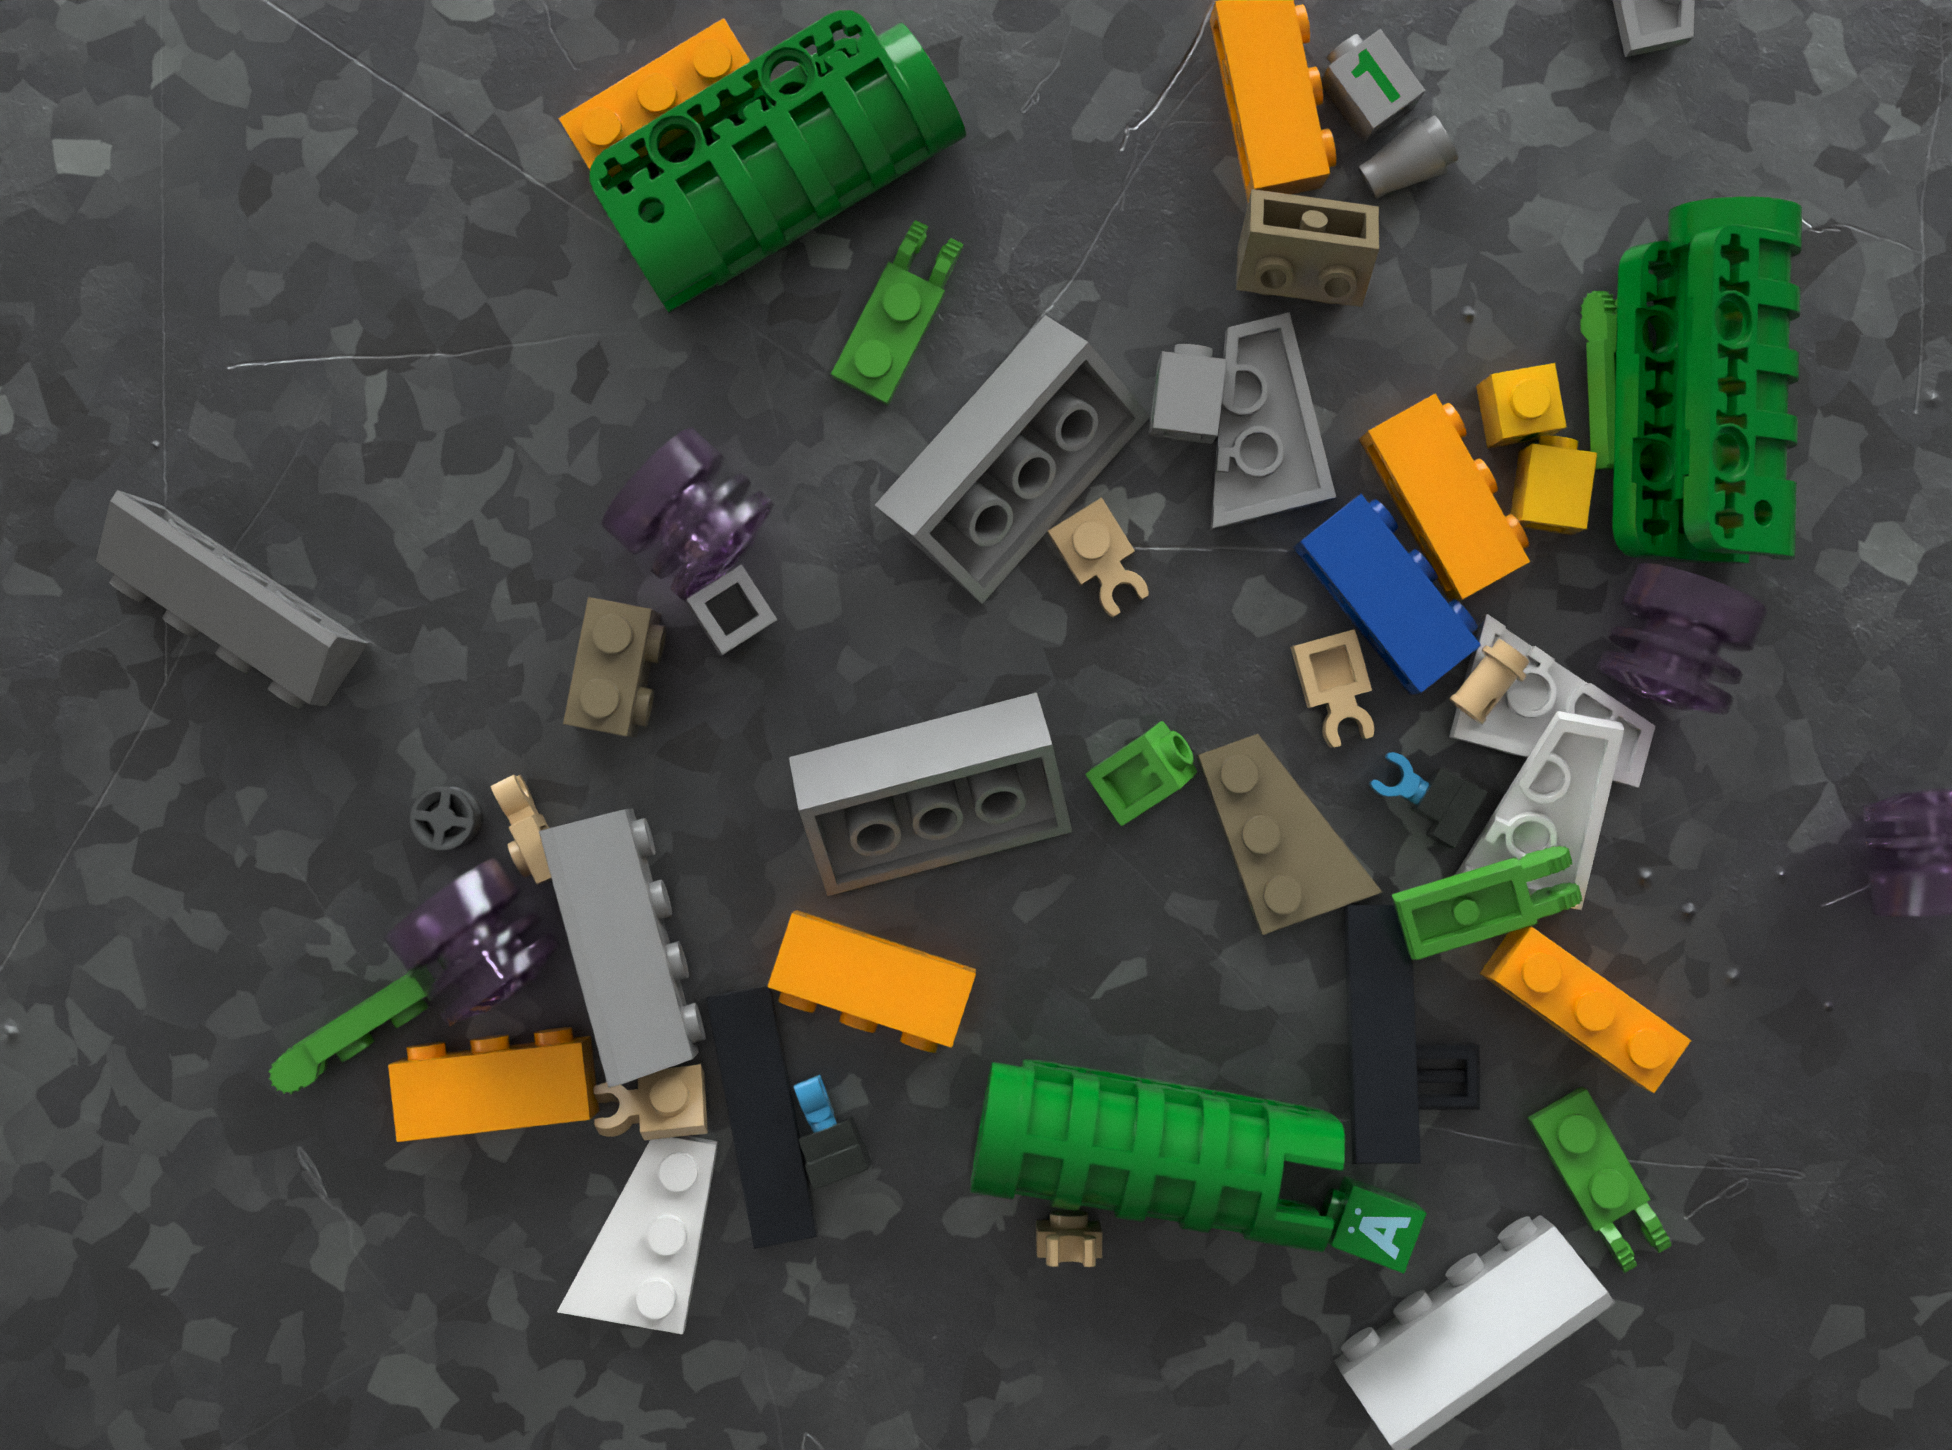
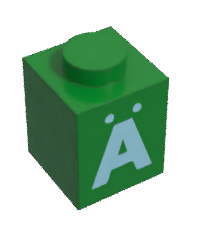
M1345 1175L1339 1190L1334 1188L1329 1190L1320 1212V1216L1330 1217L1334 1221L1333 1231L1328 1242L1331 1247L1403 1274L1406 1271L1427 1214L1414 1201Z

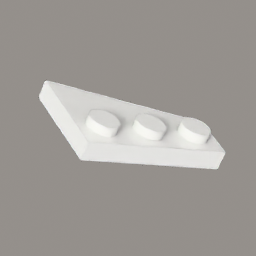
M691 1136L653 1139L649 1141L557 1311L558 1313L683 1335L687 1323L719 1141Z

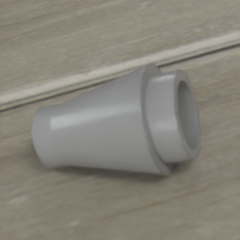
M1433 115L1422 122L1416 117L1370 160L1359 165L1358 168L1370 192L1377 200L1387 193L1447 174L1446 166L1457 161L1459 158L1443 125Z

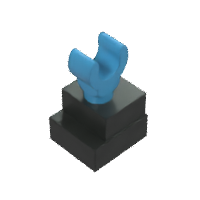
M1395 752L1386 754L1385 759L1399 767L1401 779L1394 787H1388L1378 780H1372L1369 782L1370 788L1378 795L1384 797L1400 796L1412 802L1414 805L1411 810L1432 822L1426 836L1446 848H1455L1488 792L1466 779L1462 780L1444 768L1435 769L1428 782H1426L1420 776L1413 773L1409 760L1403 755Z
M821 1075L794 1085L800 1106L813 1131L798 1139L807 1162L805 1168L813 1190L869 1169L872 1161L864 1140H861L853 1116L836 1122Z

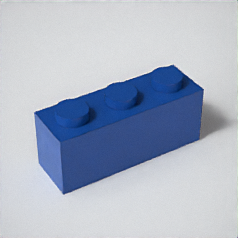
M1360 494L1294 545L1293 548L1409 695L1419 694L1481 646L1472 634L1478 629V626L1460 602L1453 599L1448 603L1433 585V582L1438 579V575L1428 560L1416 549L1408 553L1393 533L1398 529V525L1385 506L1377 499L1368 503L1364 496Z

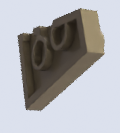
M1254 734L1196 755L1260 934H1268L1382 893L1381 889L1259 734Z

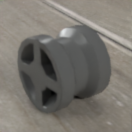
M434 787L423 792L414 802L410 812V827L415 838L425 847L436 851L460 849L470 844L479 835L483 825V810L478 799L469 791L459 787ZM451 802H453L452 808L457 812L458 816H456L455 812L450 808Z

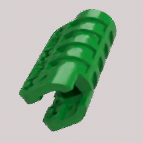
M838 10L824 16L603 150L594 159L590 167L589 181L593 192L668 313H671L717 284L719 286L723 285L965 138L966 130L957 107L939 73L918 40L903 23H899L877 36L869 22L862 15L852 10ZM842 29L848 37L859 34L861 37L858 39L842 38L834 41L833 34ZM814 44L817 52L810 55L805 48ZM785 61L799 63L798 66L771 81V74L780 63ZM818 71H821L822 77H819ZM759 78L761 86L753 90L749 82ZM802 87L797 93L782 94L788 88ZM731 97L734 102L722 109L721 102ZM762 104H767V111H763ZM702 112L705 120L698 124L692 117ZM740 121L741 125L735 127L734 123ZM673 129L688 131L659 149V142L668 131ZM712 136L714 143L708 145L706 138ZM646 146L648 155L641 158L636 151ZM693 152L687 160L679 163L673 162L679 154ZM620 165L623 170L611 178L608 171L613 166ZM658 169L660 176L652 179L650 172ZM633 187V190L629 193L622 195L626 188ZM645 206L646 210L641 214L642 209Z
M1722 197L1684 203L1670 209L1668 212V241H1654L1633 246L1625 251L1620 259L1617 294L1612 528L1614 540L1618 548L1627 556L1642 559L1717 564L1749 563V555L1768 556L1771 559L1780 560L1795 559L1797 483L1787 480V449L1793 448L1798 444V417L1788 414V385L1799 381V352L1789 349L1790 321L1800 317L1801 289L1799 286L1791 283V258L1800 254L1802 248V206L1798 203L1770 197ZM1647 302H1654V306L1647 307ZM1646 320L1650 321L1656 331L1657 341L1653 352L1646 347L1643 341L1642 331ZM1653 365V370L1645 371V366ZM1646 396L1651 397V403H1646ZM1652 428L1651 435H1644V429ZM1644 448H1647L1651 453L1654 461L1653 474L1649 480L1643 476L1640 469V455ZM1650 492V499L1643 500L1642 493ZM1643 524L1648 525V532H1643Z
M1025 1059L1023 1060L1022 1067L992 1062L982 1107L970 1193L1010 1200L1014 1199L1015 1194L1050 1200L1051 1207L1078 1211L1080 1205L1114 1211L1116 1218L1143 1222L1146 1217L1178 1222L1180 1228L1185 1230L1209 1233L1211 1228L1239 1232L1245 1240L1322 1253L1330 1240L1334 1221L1330 1217L1319 1216V1212L1311 1205L1278 1198L1284 1161L1343 1171L1345 1157L1344 1128L1342 1123L1330 1112L1309 1106L1041 1060Z

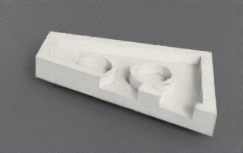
M1482 615L1476 639L1481 646L1471 654L1464 682L1485 657L1481 652L1484 646L1487 645L1492 648L1498 639L1508 643L1528 659L1530 663L1523 670L1526 678L1523 682L1517 679L1488 714L1483 725L1457 708L1449 737L1527 759L1557 711L1622 722L1624 734L1612 782L1639 788L1655 725L1592 683L1585 682L1555 662L1553 657L1538 647L1531 646L1505 629V625L1490 615Z
M1557 711L1455 875L1514 857L1519 860L1527 853L1544 850L1552 846H1566V848H1569L1572 859L1570 867L1558 873L1526 883L1530 895L1536 890L1552 887L1557 884L1576 883V885H1579L1583 901H1580V904L1572 908L1582 910L1623 739L1624 727L1622 722Z

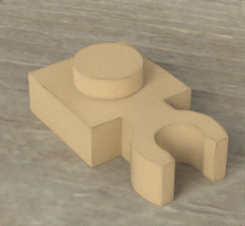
M1102 497L1047 531V534L1079 586L1095 577L1101 585L1099 591L1100 604L1103 610L1112 618L1121 613L1118 605L1112 598V592L1116 586L1121 584L1131 586L1140 601L1149 596L1148 587L1143 578L1135 572L1125 570L1120 563L1125 558L1134 554L1135 550Z
M1355 629L1290 647L1307 708L1322 704L1326 705L1328 715L1324 719L1322 733L1330 748L1341 746L1337 729L1339 723L1344 718H1351L1356 721L1362 739L1373 737V720L1366 710L1357 706L1354 696L1372 691Z
M512 775L491 786L498 804L511 824L509 829L515 840L508 843V849L517 869L523 877L532 874L537 885L551 881L552 878L539 831L549 829V826L543 814L538 813L521 775Z
M701 1064L666 1068L638 1078V1089L627 1090L622 1085L608 1088L607 1082L593 1087L594 1096L598 1103L613 1101L620 1104L615 1115L608 1118L594 1119L595 1128L602 1136L613 1137L621 1135L632 1124L640 1123V1134L644 1140L708 1133L705 1073Z
M1058 1210L1050 1212V1220H1036L1037 1258H1046V1265L1058 1267L1060 1262L1083 1263L1084 1267H1094L1096 1265V1258H1102V1229L1100 1222L1088 1221V1213L1084 1211Z

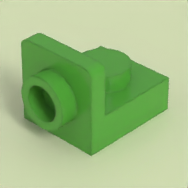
M1160 721L1142 736L1093 767L1085 775L1122 827L1181 789L1197 774V769L1193 764V753L1186 740L1176 731H1170L1167 725Z

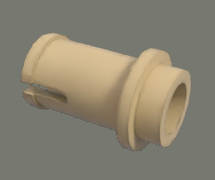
M1498 639L1492 648L1487 645L1484 646L1481 652L1485 657L1456 694H1453L1449 699L1462 712L1482 725L1486 721L1488 714L1516 679L1521 682L1524 681L1526 674L1523 670L1530 663L1519 651L1501 639Z

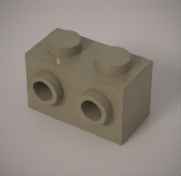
M1251 189L1238 244L1236 290L1255 292L1262 295H1277L1320 301L1327 304L1362 307L1379 252V206Z
M588 597L563 724L636 738L639 726L647 727L654 701V689L647 688L651 663H660L666 640V626L659 625L660 613L649 608Z

